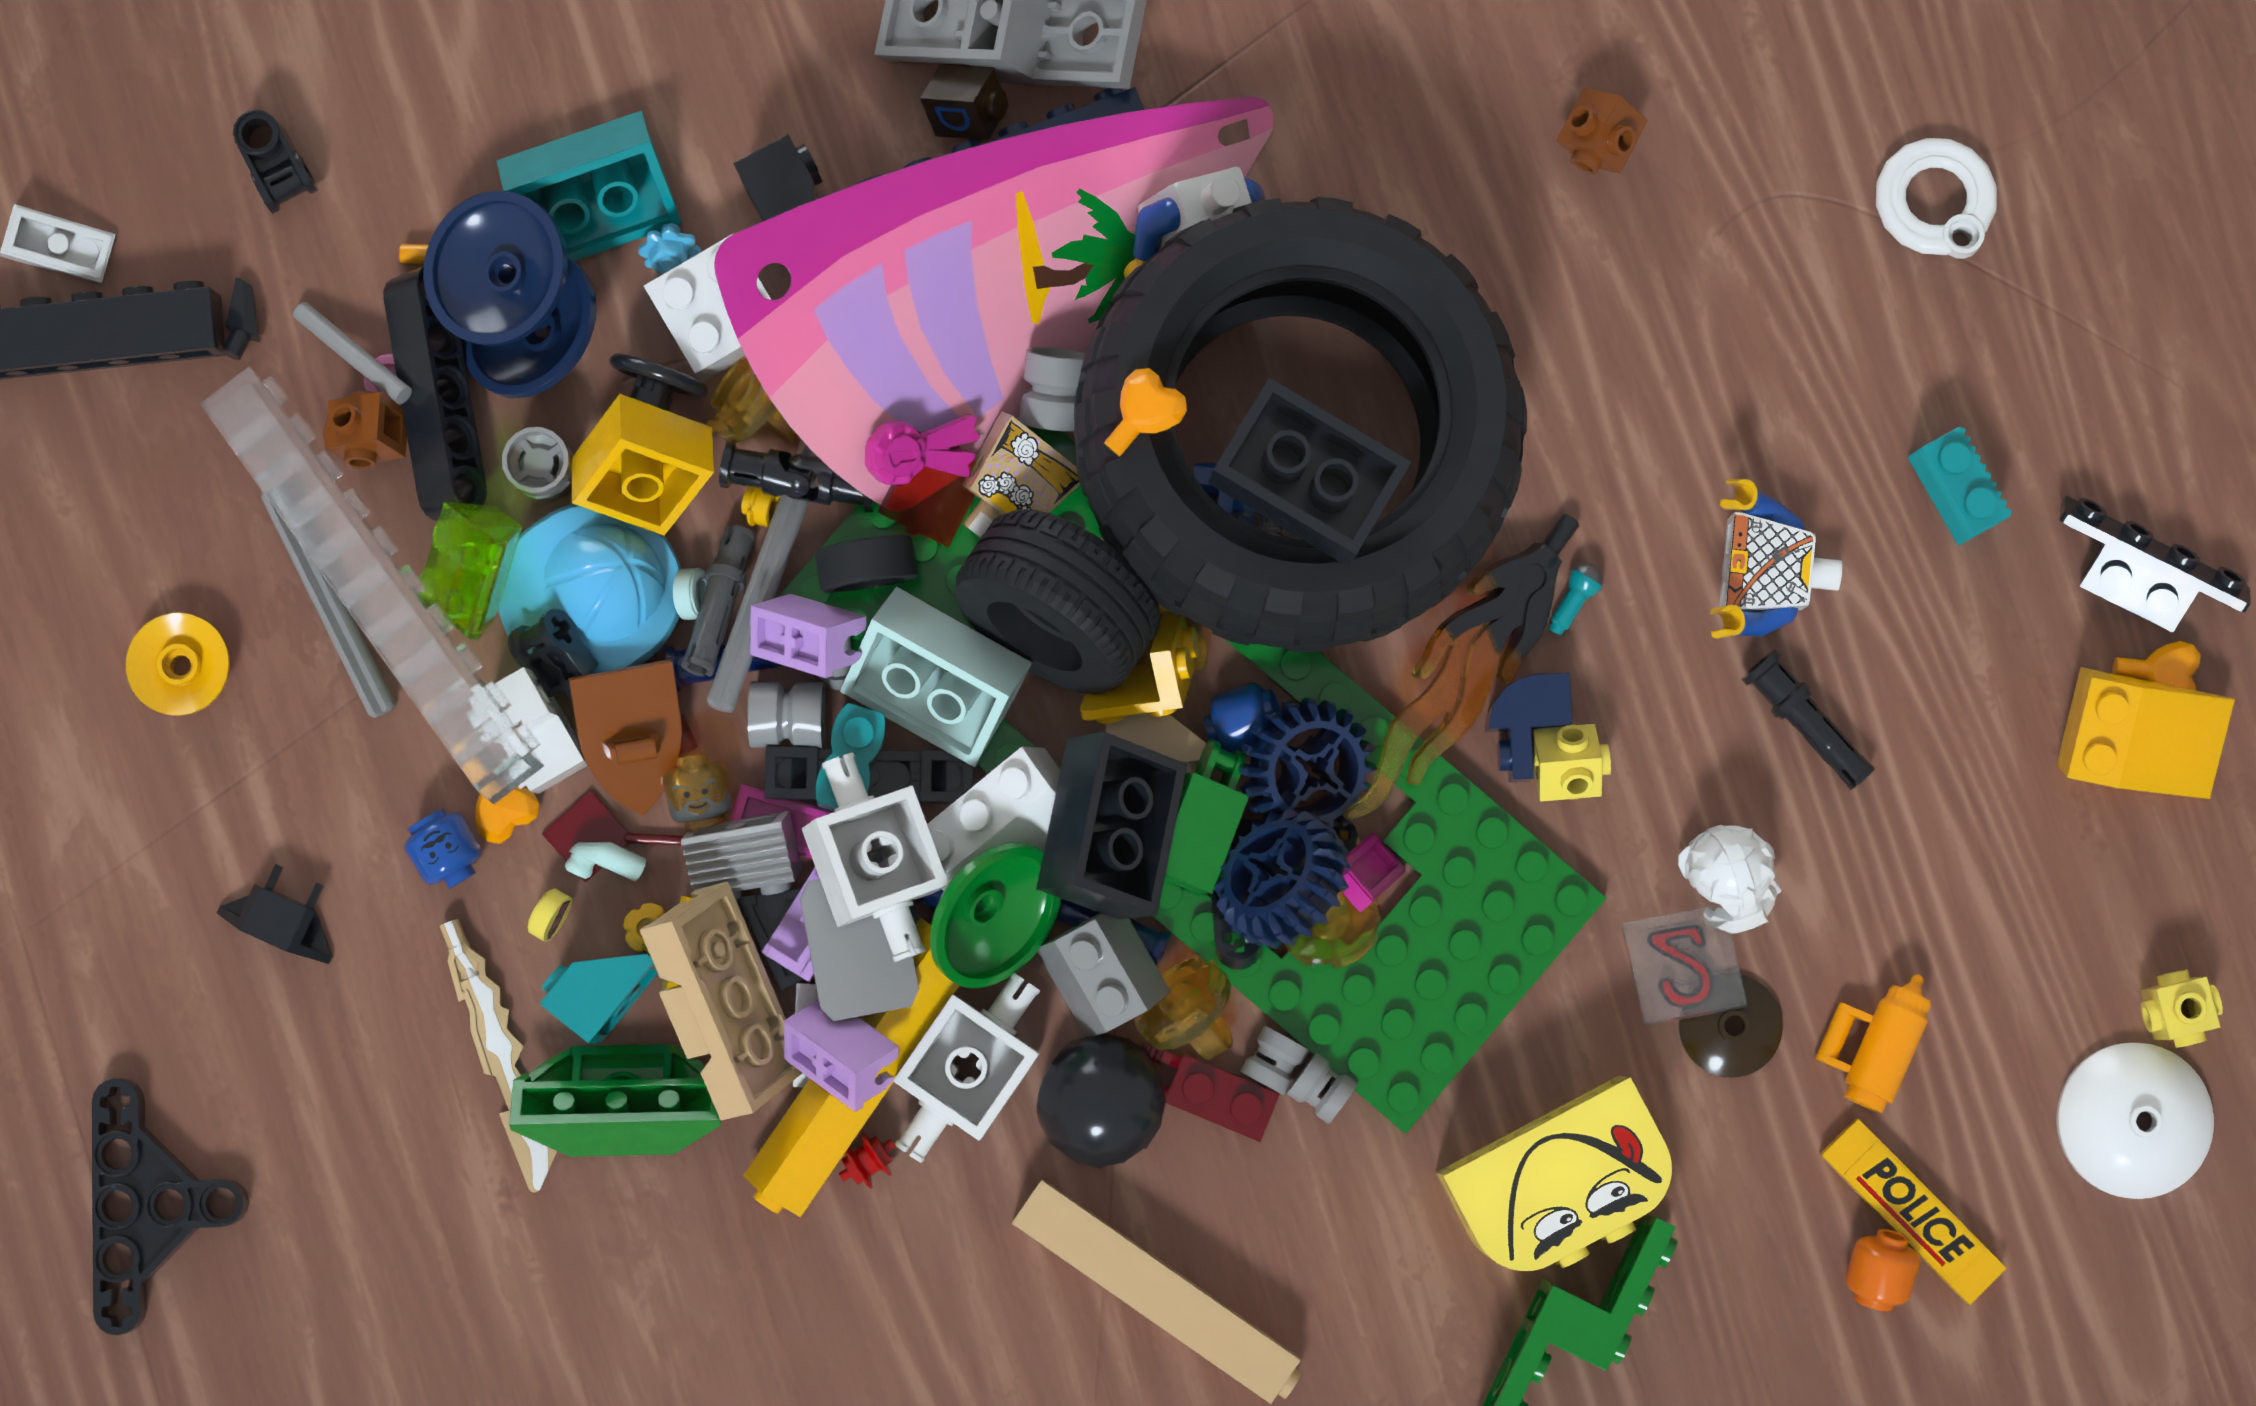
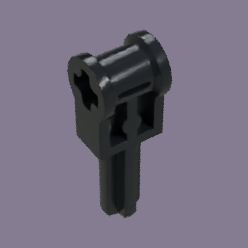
M551 609L542 614L539 622L532 626L521 625L511 631L508 638V646L514 660L520 667L533 671L537 678L536 681L539 685L541 684L549 698L564 691L572 702L568 678L591 674L599 664L578 637V632L572 619L560 609ZM554 627H559V630L554 632ZM534 647L532 653L527 652V650Z

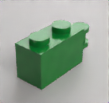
M1211 739L1202 751L1195 772L1185 773L1164 880L1195 893H1213L1221 872L1220 867L1225 862L1249 798L1246 794L1235 790L1241 775L1239 773V766L1245 764V753L1239 750L1230 753L1221 749L1220 742ZM1214 768L1224 772L1220 783L1210 779Z

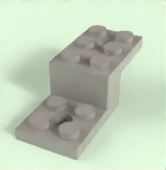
M885 0L874 54L884 61L994 67L999 82L1008 84L1130 89L1147 0H938V10L935 16L925 22V9L935 0ZM1094 23H1098L1097 37L1092 43L1084 46L1083 35L1086 29L1090 28Z

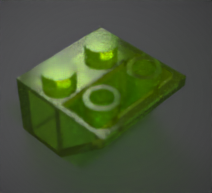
M444 502L439 521L433 530L432 545L425 568L419 578V589L416 597L467 638L479 640L495 620L523 526L496 506Z

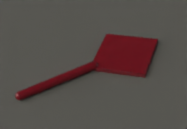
M591 790L542 833L565 861L572 854L569 852L571 847L578 842H611L622 848H625L629 843L681 846V839L684 837L680 835L629 833ZM595 864L592 875L587 879L582 877L581 879L586 883L603 867Z

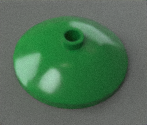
M1020 842L996 846L970 860L955 874L946 886L934 911L930 932V948L932 958L939 971L955 984L967 988H982L999 983L1025 966L1047 939L1057 918L1061 898L1036 890L1044 853L1040 849Z

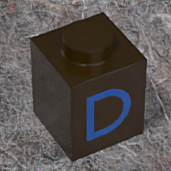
M940 64L920 97L933 132L937 137L989 140L1009 107L1007 95L1001 87L994 67Z

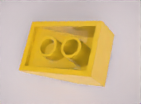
M2080 667L2056 767L2070 779L2120 789L2210 799L2235 699Z

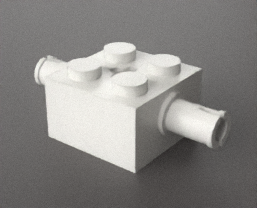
M852 752L844 754L842 758L838 756L822 763L838 808L834 809L835 812L814 819L801 829L837 927L872 915L874 919L879 918L895 963L926 951L909 907L914 905L912 901L931 895L946 887L948 880L913 785L877 798L868 796L854 759L855 755ZM867 852H880L883 861L879 863L871 862Z
M1016 973L1011 975L988 1011L983 1008L980 1012L953 994L893 1080V1082L918 1098V1104L922 1106L900 1139L895 1142L899 1149L907 1152L917 1136L920 1135L921 1140L909 1155L918 1162L923 1163L924 1157L947 1124L950 1126L955 1124L978 1141L982 1140L1039 1057L1040 1053L1015 1036L1017 1031L1013 1028L1035 996L1040 993V990L1028 983L1018 999L1015 1000L1014 995L1025 981ZM973 1053L979 1058L976 1067L981 1071V1074L977 1079L969 1076L964 1081H961L957 1077L960 1068L954 1064V1061L958 1056L968 1058Z

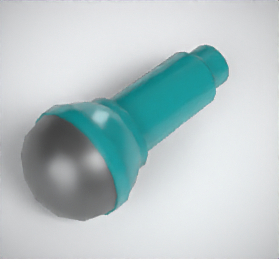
M1580 563L1570 571L1569 585L1567 586L1569 590L1551 618L1552 623L1548 630L1561 637L1563 632L1571 626L1586 599L1589 600L1590 597L1601 591L1604 578L1601 570L1596 565Z

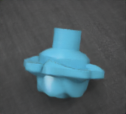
M667 223L661 227V232L649 231L647 233L646 242L638 247V253L645 258L644 264L647 268H653L658 274H664L699 254L701 248L695 245L696 239L694 235L681 233L678 225Z

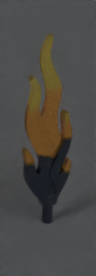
M1563 514L1542 543H1533L1523 552L1495 562L1470 582L1467 586L1468 594L1481 595L1489 590L1492 591L1483 599L1453 613L1438 626L1428 640L1421 658L1412 672V676L1419 679L1429 677L1447 650L1443 664L1424 692L1406 706L1391 722L1384 739L1381 758L1373 784L1366 794L1344 813L1345 819H1358L1380 806L1391 794L1406 757L1416 739L1436 718L1444 714L1442 723L1424 741L1411 758L1406 778L1407 782L1416 786L1421 784L1428 766L1446 749L1458 741L1478 718L1489 695L1497 664V681L1507 684L1512 681L1518 666L1542 636L1547 625L1554 597L1556 577L1562 563L1558 555L1579 527V523L1573 517ZM1513 631V635H1512V637H1511L1509 643L1507 644V646H1506L1504 652L1502 653V655H1501V657H1500V654H1501L1502 649H1503V647H1504V645H1505V643H1506V641H1507V638H1508V636L1511 634V632Z

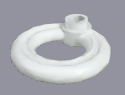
M1925 138L1904 145L1886 161L1876 182V208L1884 228L1901 245L1921 254L1950 255L1957 259H1965L1973 256L1984 241L1985 233L1997 209V186L1989 166L1972 148L1952 139ZM1943 168L1954 173L1963 182L1967 192V199L1962 214L1953 216L1944 225H1930L1919 220L1910 211L1906 201V189L1910 180L1922 170ZM1954 233L1965 234L1969 239V244L1966 246L1957 245L1953 241L1952 235Z

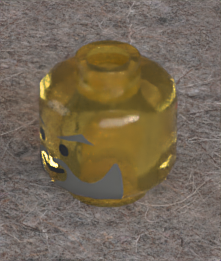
M707 752L677 757L678 767L667 771L662 781L671 819L684 823L685 830L705 828L726 822L724 814L729 813L735 806L727 765L718 760L708 761Z

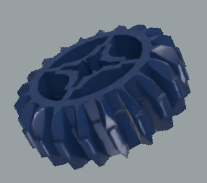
M1302 698L1299 707L1291 701L1282 702V716L1271 710L1264 712L1268 727L1266 729L1257 725L1250 727L1253 736L1258 738L1255 745L1244 744L1240 746L1243 753L1251 756L1250 763L1239 766L1240 774L1251 777L1250 780L1240 787L1243 794L1249 797L1254 796L1248 805L1250 810L1258 815L1263 814V823L1266 822L1270 811L1282 816L1284 811L1290 808L1300 813L1305 810L1310 814H1315L1320 820L1327 822L1333 828L1334 820L1343 826L1350 825V816L1347 810L1350 807L1358 811L1364 810L1363 802L1358 799L1360 792L1368 793L1374 791L1373 785L1364 781L1365 774L1378 770L1375 763L1365 760V757L1376 748L1371 742L1361 741L1367 732L1364 725L1357 722L1352 723L1354 716L1350 711L1343 708L1337 711L1336 704L1327 700H1323L1317 705L1314 699ZM1321 728L1315 737L1309 736L1300 746L1293 747L1288 744L1294 736L1303 731ZM1339 754V772L1336 776L1334 771V762L1337 755ZM1295 757L1307 761V764L1312 768L1311 771L1318 775L1320 780L1308 775L1307 771L1303 769L1304 765L1298 762ZM1277 760H1279L1282 772L1276 783L1275 768ZM1318 790L1327 792L1318 802L1310 806L1295 808L1300 800L1306 801L1313 792Z
M1288 808L1282 816L1270 811L1265 823L1253 820L1250 833L1247 835L1237 834L1240 842L1234 850L1228 851V863L1220 867V877L1222 880L1216 884L1214 890L1218 894V898H1220L1216 906L1220 909L1224 920L1228 922V926L1232 930L1243 936L1250 943H1255L1258 946L1264 944L1265 946L1277 949L1282 943L1295 946L1299 934L1312 938L1313 926L1318 922L1328 924L1326 913L1331 907H1341L1337 894L1349 888L1343 876L1352 868L1347 862V858H1345L1349 851L1336 834V830L1327 822H1323L1315 814H1310L1305 810L1300 813Z

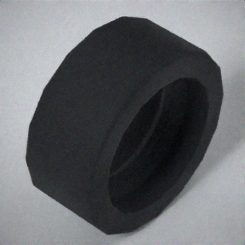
M887 535L846 541L822 547L815 551L819 584L823 592H845L886 586L908 581L918 576L913 539L910 535Z

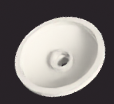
M2120 1043L2105 1047L2091 1054L2069 1075L2058 1100L2056 1125L2060 1145L2066 1158L2084 1180L2097 1189L2111 1195L2131 1199H2144L2171 1192L2195 1174L2206 1158L2212 1142L2214 1114L2210 1096L2202 1079L2181 1057L2167 1049L2152 1044ZM2144 1111L2149 1113L2152 1118L2151 1127L2146 1131L2140 1130L2136 1123L2138 1115Z

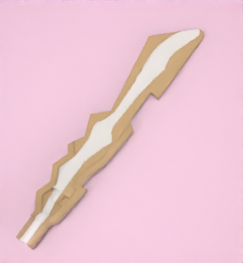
M458 918L439 926L449 949L447 961L458 1002L465 1000L469 1009L470 1031L484 1074L496 1077L509 1111L499 1113L528 1189L531 1192H538L558 1151L510 1130L509 1119L513 1080L521 1076L515 1065L524 1046L507 1029L510 1010L501 1006V987L487 976L486 958L470 947V943L467 941Z

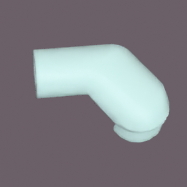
M578 842L569 850L572 854L566 861L565 868L566 871L587 879L592 875L594 865L597 864L627 879L636 881L644 870L646 859L611 842Z

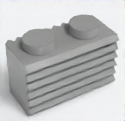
M790 811L694 827L681 839V846L684 849L688 876L691 879L693 891L728 881L735 899L742 896V890L760 888L762 895H772L789 890L792 887L791 882L796 881L803 871Z

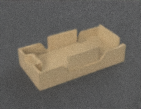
M728 881L693 891L691 893L692 900L677 904L652 923L639 929L659 977L681 985L661 990L659 994L686 1058L690 1059L710 1054L712 1057L702 1070L701 1076L720 1120L754 1113L802 1074L801 1071L784 1059V1020L786 1018Z

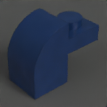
M1569 673L1538 674L1521 678L1505 688L1490 706L1485 722V733L1505 732L1506 740H1498L1497 757L1499 771H1508V783L1529 782L1534 779L1531 730L1572 725Z

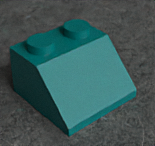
M650 954L572 962L567 967L561 964L543 984L541 989L547 995L539 1004L587 1043H603L658 975V972Z

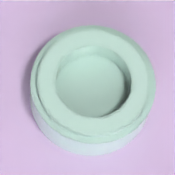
M702 568L680 569L674 577V606L678 615L683 620H695L697 618L708 583L705 579L706 572Z

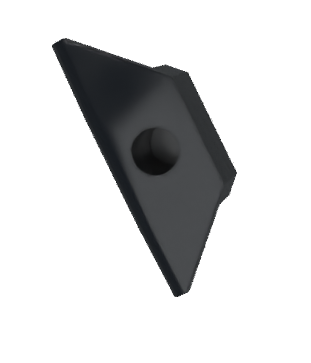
M275 864L264 888L254 884L250 895L221 905L217 911L218 915L238 930L281 950L327 964L333 958L316 909H314L324 885L316 882L306 905L276 892L273 889L284 868L278 864Z

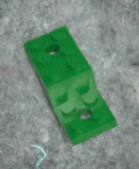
M1648 1214L1640 1218L1599 1306L1542 1279L1481 1406H1528L1529 1403L1523 1401V1397L1530 1382L1539 1384L1549 1366L1552 1355L1546 1353L1549 1343L1605 1371L1608 1370L1611 1362L1620 1364L1632 1339V1336L1626 1333L1634 1314L1642 1316L1645 1313L1653 1297L1655 1288L1650 1286L1649 1282L1657 1266L1664 1269L1676 1249L1678 1240L1671 1237L1676 1227Z

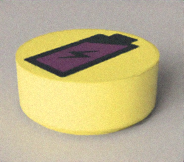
M556 888L547 891L539 900L529 918L528 932L544 942L550 941L566 920L572 906V898Z

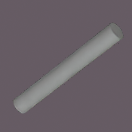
M302 302L295 308L293 317L397 404H403L409 399L412 389L309 303Z

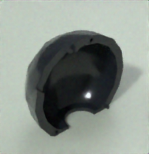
M1102 1033L1096 1036L1072 1040L1057 1053L1043 1077L1038 1092L1036 1108L1038 1122L1047 1139L1054 1147L1078 1164L1101 1169V1167L1124 1163L1141 1150L1147 1149L1161 1127L1166 1099L1162 1075L1149 1053L1128 1038Z

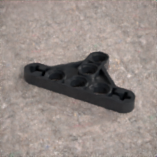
M123 1078L106 1080L97 1087L92 1098L93 1314L98 1327L111 1335L132 1332L142 1324L147 1309L146 1283L199 1228L224 1227L236 1224L243 1219L249 1205L248 1194L241 1184L228 1179L199 1180L145 1127L143 1091L135 1082ZM116 1087H120L122 1096L130 1097V1107L121 1108L120 1124L132 1123V1132L118 1130L105 1133V1124H117L116 1109L107 1107L106 1104L107 1097H112L116 1094ZM114 1139H123L130 1145L132 1150L131 1161L122 1169L112 1167L106 1160V1148ZM219 1188L230 1190L236 1197V1209L228 1218L217 1217L210 1209V1197ZM169 1189L180 1193L185 1203L184 1211L174 1220L163 1217L157 1206L160 1195ZM115 1191L126 1193L132 1200V1212L124 1221L112 1219L106 1211V1201ZM116 1243L129 1247L133 1255L131 1267L122 1274L112 1271L106 1261L108 1250ZM133 1279V1288L127 1287L122 1289V1303L125 1306H131L132 1315L123 1318L122 1325H118L117 1317L108 1315V1306L117 1304L118 1288L107 1290L106 1281L118 1283Z

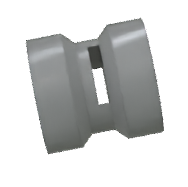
M1264 1025L1257 1038L1259 1045L1257 1051L1253 1056L1246 1058L1240 1072L1285 1096L1292 1083L1290 1077L1292 1070L1296 1065L1303 1063L1309 1049ZM1271 1060L1277 1062L1275 1066L1270 1064Z
M1316 1052L1301 1070L1286 1094L1298 1103L1307 1102L1313 1106L1315 1115L1329 1124L1349 1099L1358 1082L1347 1074L1338 1075L1330 1069L1329 1061ZM1328 1081L1331 1082V1084H1330L1329 1087L1326 1089V1091H1325L1324 1094L1321 1096V1098H1318L1317 1096H1318L1319 1093L1322 1091V1089L1325 1087V1085L1327 1084V1082H1328Z

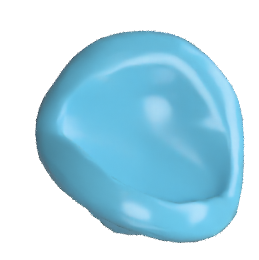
M575 504L563 506L534 522L519 536L505 554L496 576L495 592L498 612L508 638L511 631L521 625L532 626L538 623L542 614L551 609H560L565 612L574 622L578 637L599 663L591 674L641 665L662 648L680 618L673 601V581L676 573L681 569L680 562L673 547L664 535ZM554 627V632L559 630V627ZM534 647L527 650V652L532 653Z

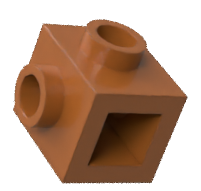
M1583 88L1556 142L1572 155L1570 162L1585 172L1597 174L1599 169L1621 174L1648 120L1620 95Z
M354 391L350 393L349 397L328 401L327 420L323 429L324 448L344 460L347 466L356 469H370L375 467L377 462L406 458L407 433L401 404H397L381 391Z

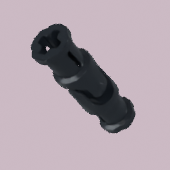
M727 441L725 444L719 472L720 487L729 488L731 484L759 488L764 495H787L796 500L829 506L833 501L863 506L865 512L873 513L875 510V501L856 490L832 471L819 457L801 454L791 455L788 452L770 449L768 453L737 448L735 442ZM816 475L819 486L811 488L812 478Z

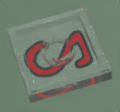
M1717 905V906H1711V907H1706V908H1709V909L1715 911L1716 908H1723V907H1722L1721 905ZM1706 908L1622 924L1621 928L1643 1026L1746 1007L1747 1000L1732 935L1724 930L1706 926L1703 919V912Z

